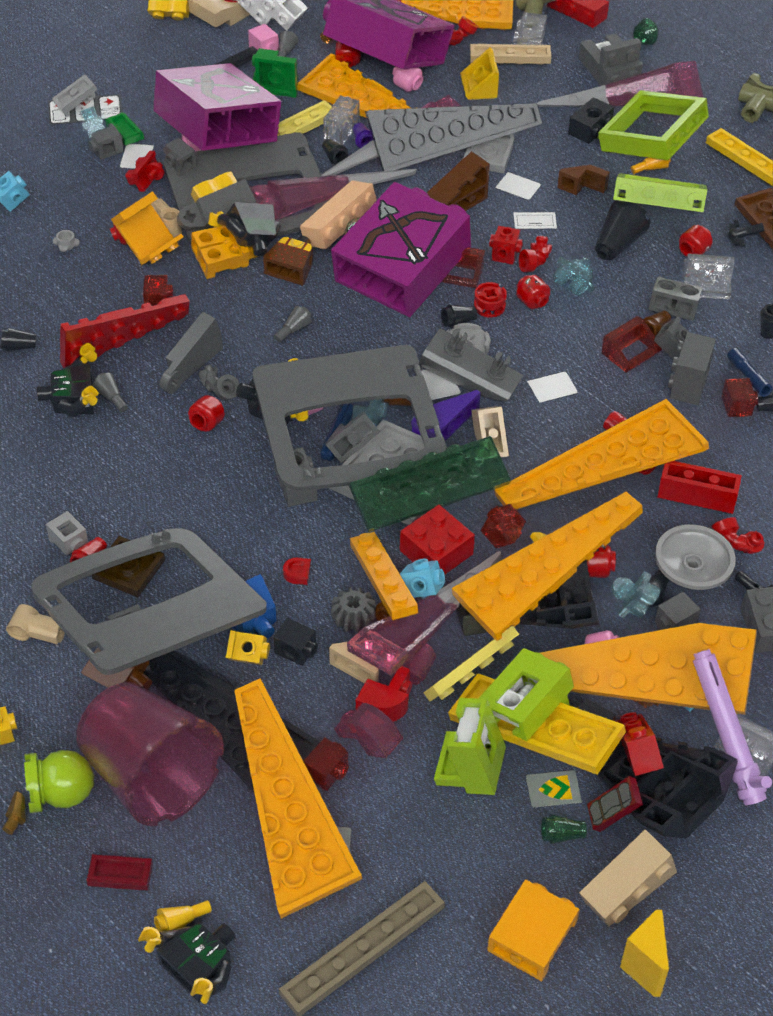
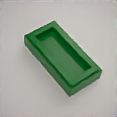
M124 112L105 119L107 127L108 124L112 123L120 132L122 143L125 146L144 139L143 132Z

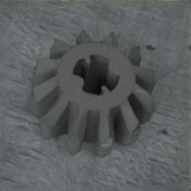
M349 587L347 592L339 590L338 597H333L331 617L335 620L337 628L344 626L346 633L350 629H355L358 633L360 627L368 629L370 623L374 622L376 618L375 600L372 599L370 592L363 593L361 587L357 591H353L351 587Z

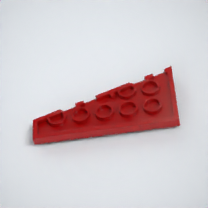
M183 294L162 299L154 306H151L150 303L142 304V309L133 310L132 307L100 314L92 321H89L87 318L79 319V324L72 326L68 322L60 324V363L63 368L71 365L79 356H82L80 349L86 343H90L95 347L94 352L99 357L107 350L119 348L129 340L141 338L151 330L161 329L171 321L180 320L188 314L190 301Z

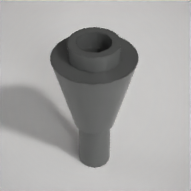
M283 31L280 33L279 56L286 57L298 44L299 39L293 32Z
M295 306L283 325L284 327L274 335L276 341L280 343L289 334L312 323L310 311L303 306Z
M112 373L99 374L94 380L93 387L102 396L113 402L119 412H125L128 406L121 398L114 375Z

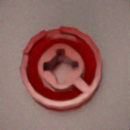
M485 282L476 287L474 307L479 315L490 318L504 313L507 292L504 287L501 288L498 283Z

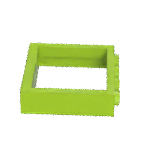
M640 90L598 132L601 151L669 160L709 117L707 98ZM644 111L681 116L662 137L625 132Z
M619 173L616 179L613 200L704 212L707 187L703 184Z

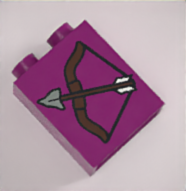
M329 0L323 10V19L326 21L323 35L401 69L444 64L455 26L452 23L397 0Z
M231 63L156 70L153 111L200 150L277 141L281 100Z
M393 182L331 249L335 281L401 314L411 317L471 248L470 215L458 205L451 204L447 206L430 198L420 188L410 189L397 182Z

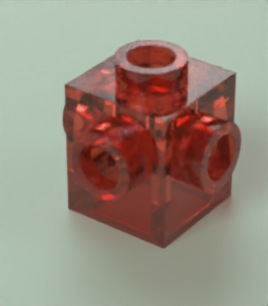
M511 503L501 507L496 506L488 512V518L480 531L497 549L515 543L522 534L521 530L526 520Z

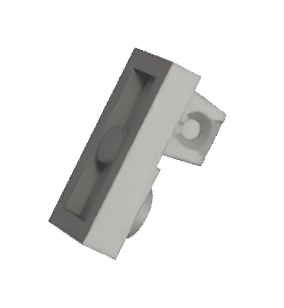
M83 75L54 96L52 100L65 115L82 101L88 104V102L96 98L94 92L98 89L86 75Z

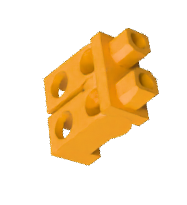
M224 226L192 232L191 248L206 279L215 277L216 272L237 269L241 266L242 268L249 266V259L258 257L254 255L252 247L238 245L235 237Z

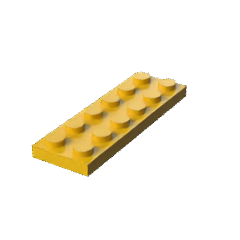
M477 673L459 698H479L495 679ZM459 699L448 712L450 720L459 723V719L456 715V709ZM560 703L528 741L513 735L512 731L516 726L502 719L497 723L503 740L598 775L626 733L625 726L621 723L564 703Z

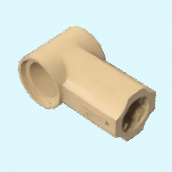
M158 198L151 203L172 236L176 237L181 234L182 228L177 223L179 210L170 208L162 198Z
M25 604L17 607L6 627V631L11 637L21 641H26L31 637L58 644V642L61 643L65 633L51 617L41 615L35 608Z

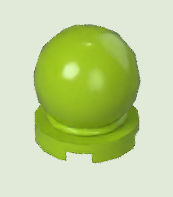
M59 750L50 753L42 761L41 759L38 760L37 753L24 754L26 761L24 762L26 790L30 791V802H28L30 813L43 812V805L46 802L55 808H70L82 803L88 797L94 785L95 775L92 765L84 756L75 751Z

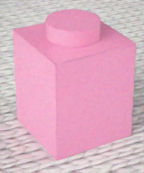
M266 24L248 30L249 47L254 46L257 50L261 48L278 51V34Z

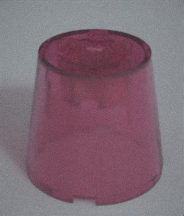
M132 682L118 683L101 692L84 711L76 733L77 745L82 754L136 821L146 826H157L158 822L166 819L172 822L192 809L213 784L219 772V769L216 768L218 758L224 753L223 738L215 726Z

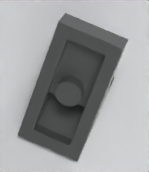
M363 411L346 426L341 423L325 444L340 463H343L379 434L380 431Z

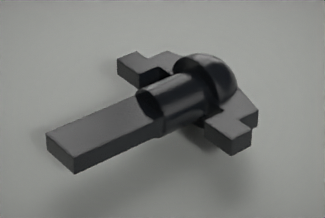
M734 220V224H730L728 237L735 246L745 247L744 240H739L738 238L765 231L763 223L736 230L740 225L738 220Z

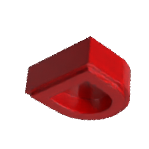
M291 558L287 560L283 565L285 580L292 584L308 585L311 559Z

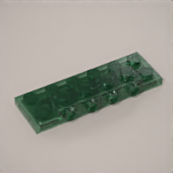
M488 436L461 446L459 444L451 445L444 452L438 454L430 452L424 455L422 459L414 462L412 459L406 460L399 464V467L393 469L389 467L382 468L375 475L351 482L349 488L369 533L427 513L437 505L444 507L510 484L511 478L492 437Z

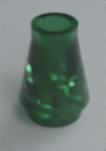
M550 814L549 817H543L541 822L543 841H549L550 844L574 839H585L587 834L586 822L582 820Z

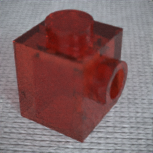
M144 275V304L150 303L151 306H154L162 299L173 297V284H169L168 275Z
M750 379L725 380L722 399L728 417L752 416L754 406L758 404V394L756 391H753Z
M325 737L303 761L313 782L325 791H328L337 779L342 780L349 769L348 752L341 744L333 743Z

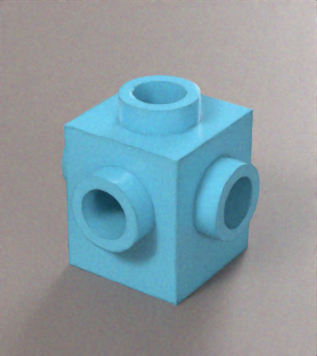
M8 171L0 177V202L11 212L30 194L24 188L27 186L26 182L19 175L15 177Z
M416 560L412 564H408L400 573L414 598L431 599L435 597L434 595L440 591L445 583V575L439 567L438 560Z

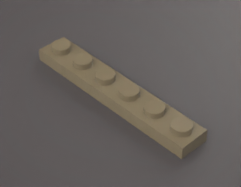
M424 881L279 988V995L296 1016H302L444 909L445 902Z

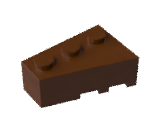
M471 151L437 182L427 194L430 198L447 206L454 204L467 211L488 198L490 163Z

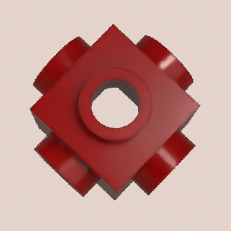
M498 226L496 233L491 234L489 247L492 248V261L514 264L517 253L521 252L523 245L519 229Z

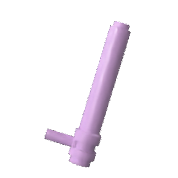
M710 649L693 654L695 657L693 663L726 754L737 758L738 761L732 777L733 783H737L739 788L736 790L738 797L743 799L746 806L761 802L766 799V788L771 787L772 780L768 776H759L761 772L758 764L753 762L715 653L711 654Z

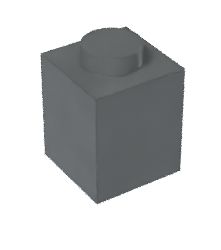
M681 592L658 606L655 623L659 630L698 623L701 609L684 592Z

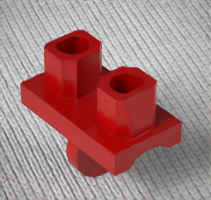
M149 151L145 157H139L136 160V168L134 170H128L125 174L129 185H136L139 192H145L153 180H160L164 176V169L162 168V163L156 160V152Z

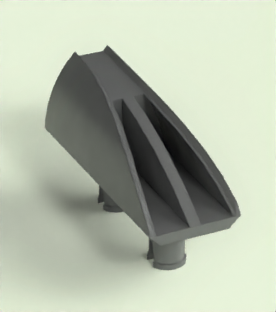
M439 328L426 347L420 360V366L468 391L478 390L481 392V396L494 400L508 401L524 376L508 367L511 360L510 356L508 355L502 361L503 352H498L494 359L466 343L465 341L468 337L466 332L459 338L460 329H455L450 334Z

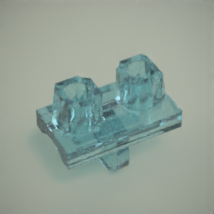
M94 106L81 111L85 120L82 126L84 130L88 129L90 138L91 133L105 129V126L101 124L104 122L103 116H97Z
M560 256L557 260L558 268L553 274V279L556 283L564 285L568 279L572 280L573 282L569 285V288L578 297L586 290L592 292L595 289V285L592 284L593 275L591 274L593 269L590 268V259L583 257L581 260L574 259L570 262Z
M644 571L634 584L632 580L624 577H619L613 582V594L616 598L625 602L618 610L617 615L624 618L630 612L642 618L649 604L653 605L661 589L649 583L651 574Z

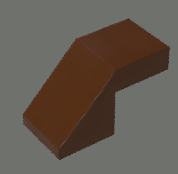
M591 164L563 168L559 171L557 188L577 195L585 186L604 194L608 189L610 172Z

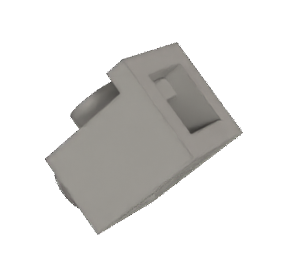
M68 511L46 524L49 541L52 544L55 543L66 556L88 543L86 529Z

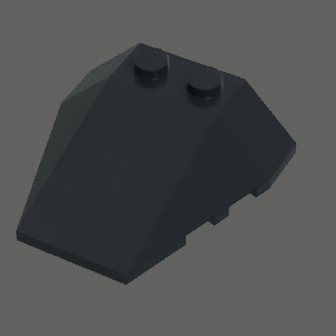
M584 560L577 567V572L552 594L545 595L538 601V607L533 611L529 609L520 617V623L518 624L567 629L599 625L589 580L587 560Z
M656 737L664 768L635 776L620 740L597 777L608 789L629 776L636 779L643 805L632 811L631 814L641 825L662 836L688 838L724 802L738 764L737 758L713 747L705 746L704 750L688 747V743L678 742V745L663 743L662 738Z

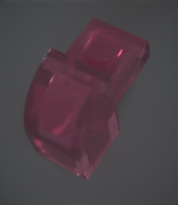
M362 703L357 710L346 712L334 728L339 737L357 739L367 755L373 757L387 758L403 740L402 735L391 719L381 710L368 703Z

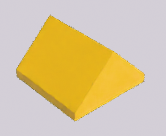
M489 47L460 73L465 95L469 100L497 98L499 71L493 49Z
M655 910L627 938L620 965L621 969L654 997L661 996L669 970L662 910Z

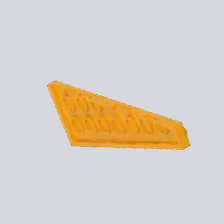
M332 53L297 83L299 91L325 100L328 103L365 118V112L369 110L411 108L406 105L404 99L398 100L393 96V92L373 79L364 78L359 70L354 71L349 68L347 62L336 60L335 55Z
M665 399L496 488L494 491L498 500L510 512L704 452L709 449V442Z
M626 491L452 587V594L479 624L498 641L502 639V633L511 625L515 627L520 623V617L529 609L533 611L538 607V601L545 595L552 594L575 574L577 567L584 560L589 561L593 558V552L601 545L606 546L611 541V536L621 529L624 530L643 513L642 504Z
M260 678L234 691L277 910L282 919L361 880L362 875Z

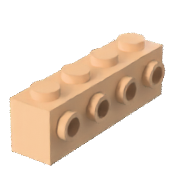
M350 181L300 225L302 236L308 237L313 247L320 249L330 247L377 201L373 184Z

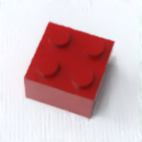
M437 505L400 531V551L412 562L419 559H428V561L438 560L439 567L445 575L473 555L475 534L442 506Z

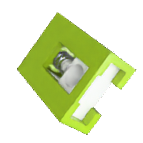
M523 648L478 699H488L496 722L498 723L502 719L516 726L512 731L513 735L528 741L560 703L570 706L567 694L574 688L570 668L561 662L552 661L538 652L534 653Z
M459 698L456 715L459 719L457 732L446 731L434 781L437 786L464 787L467 794L495 795L506 750L505 742L488 699Z

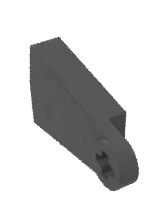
M246 179L201 197L195 203L183 207L177 215V223L184 230L214 228L215 226H211L208 223L210 212L217 214V212L222 211L226 215L234 202L256 203ZM186 214H188L189 217L193 216L194 219L191 221V223L189 220L184 219Z
M202 312L167 355L168 369L160 379L161 389L169 394L176 392L185 380L223 349L221 331L214 317Z

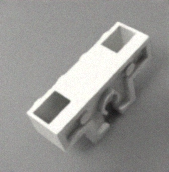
M236 0L261 25H267L271 19H275L286 31L308 9L300 0Z

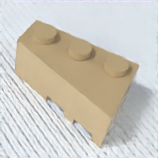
M645 829L579 893L583 901L609 927L614 922L619 923L627 916L629 910L677 873L672 855Z

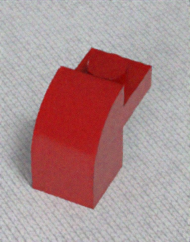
M400 665L389 686L367 679L356 698V716L381 724L391 723L402 718L408 711L409 693L413 684L410 681V669Z

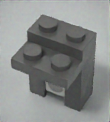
M615 33L605 36L606 42L595 44L592 40L580 42L579 60L600 86L605 85L606 90L641 81L643 64L639 60L641 41L638 38L623 42Z

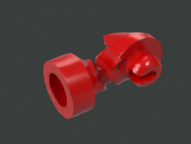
M462 16L458 22L459 29L453 30L449 45H456L464 37L474 35L479 27L467 17Z
M537 236L536 242L531 243L530 249H523L520 252L518 262L522 272H534L536 267L546 262L552 250V245L547 243L548 238L546 236Z
M735 517L720 520L711 526L712 530L726 538L733 549L743 551V553L755 554L764 548V538L761 533L750 531L739 536L736 534L740 527Z

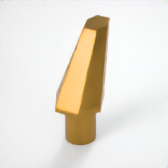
M16 791L5 814L8 820L2 828L7 834L12 835L18 824L21 825L26 822L25 797Z

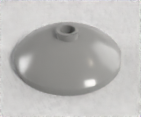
M681 525L666 531L660 537L655 550L656 563L661 572L677 585L695 590L712 589L725 583L732 575L736 562L734 550L726 538L718 532L700 525Z

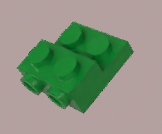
M259 48L252 58V66L255 67L253 80L273 95L296 98L298 94L297 58L279 56V51Z

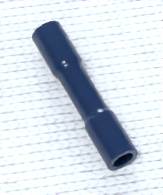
M733 348L728 352L727 358L750 381L751 386L762 397L768 396L772 392V386L755 370L746 356L738 348Z

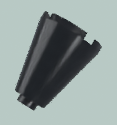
M615 200L611 204L595 245L597 255L601 259L613 260L647 232L651 220L650 218L647 220L645 209L638 203Z

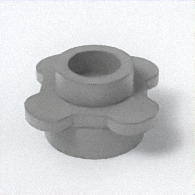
M70 230L59 231L53 239V244L58 245L59 250L63 252L80 244L79 240L75 239L74 233Z

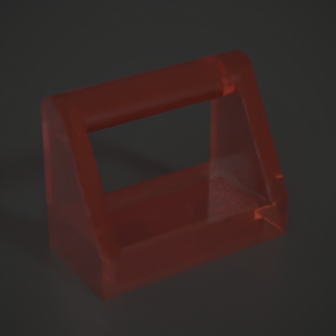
M467 247L462 252L461 260L455 265L456 267L475 270L473 279L447 275L441 282L476 289L484 268L485 250Z
M636 316L604 336L601 353L624 372H628L661 352L662 348L654 341L656 337L646 322L639 316ZM637 340L648 347V349L630 360H627L621 351Z

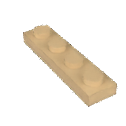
M470 44V63L491 47L497 64H551L550 45Z

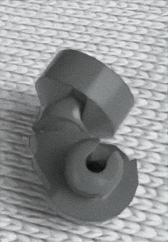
M207 365L205 370L199 371L200 381L210 393L213 391L218 398L225 401L236 397V390L240 384L237 378L232 375H223L218 378V368L216 366L211 367L212 365Z

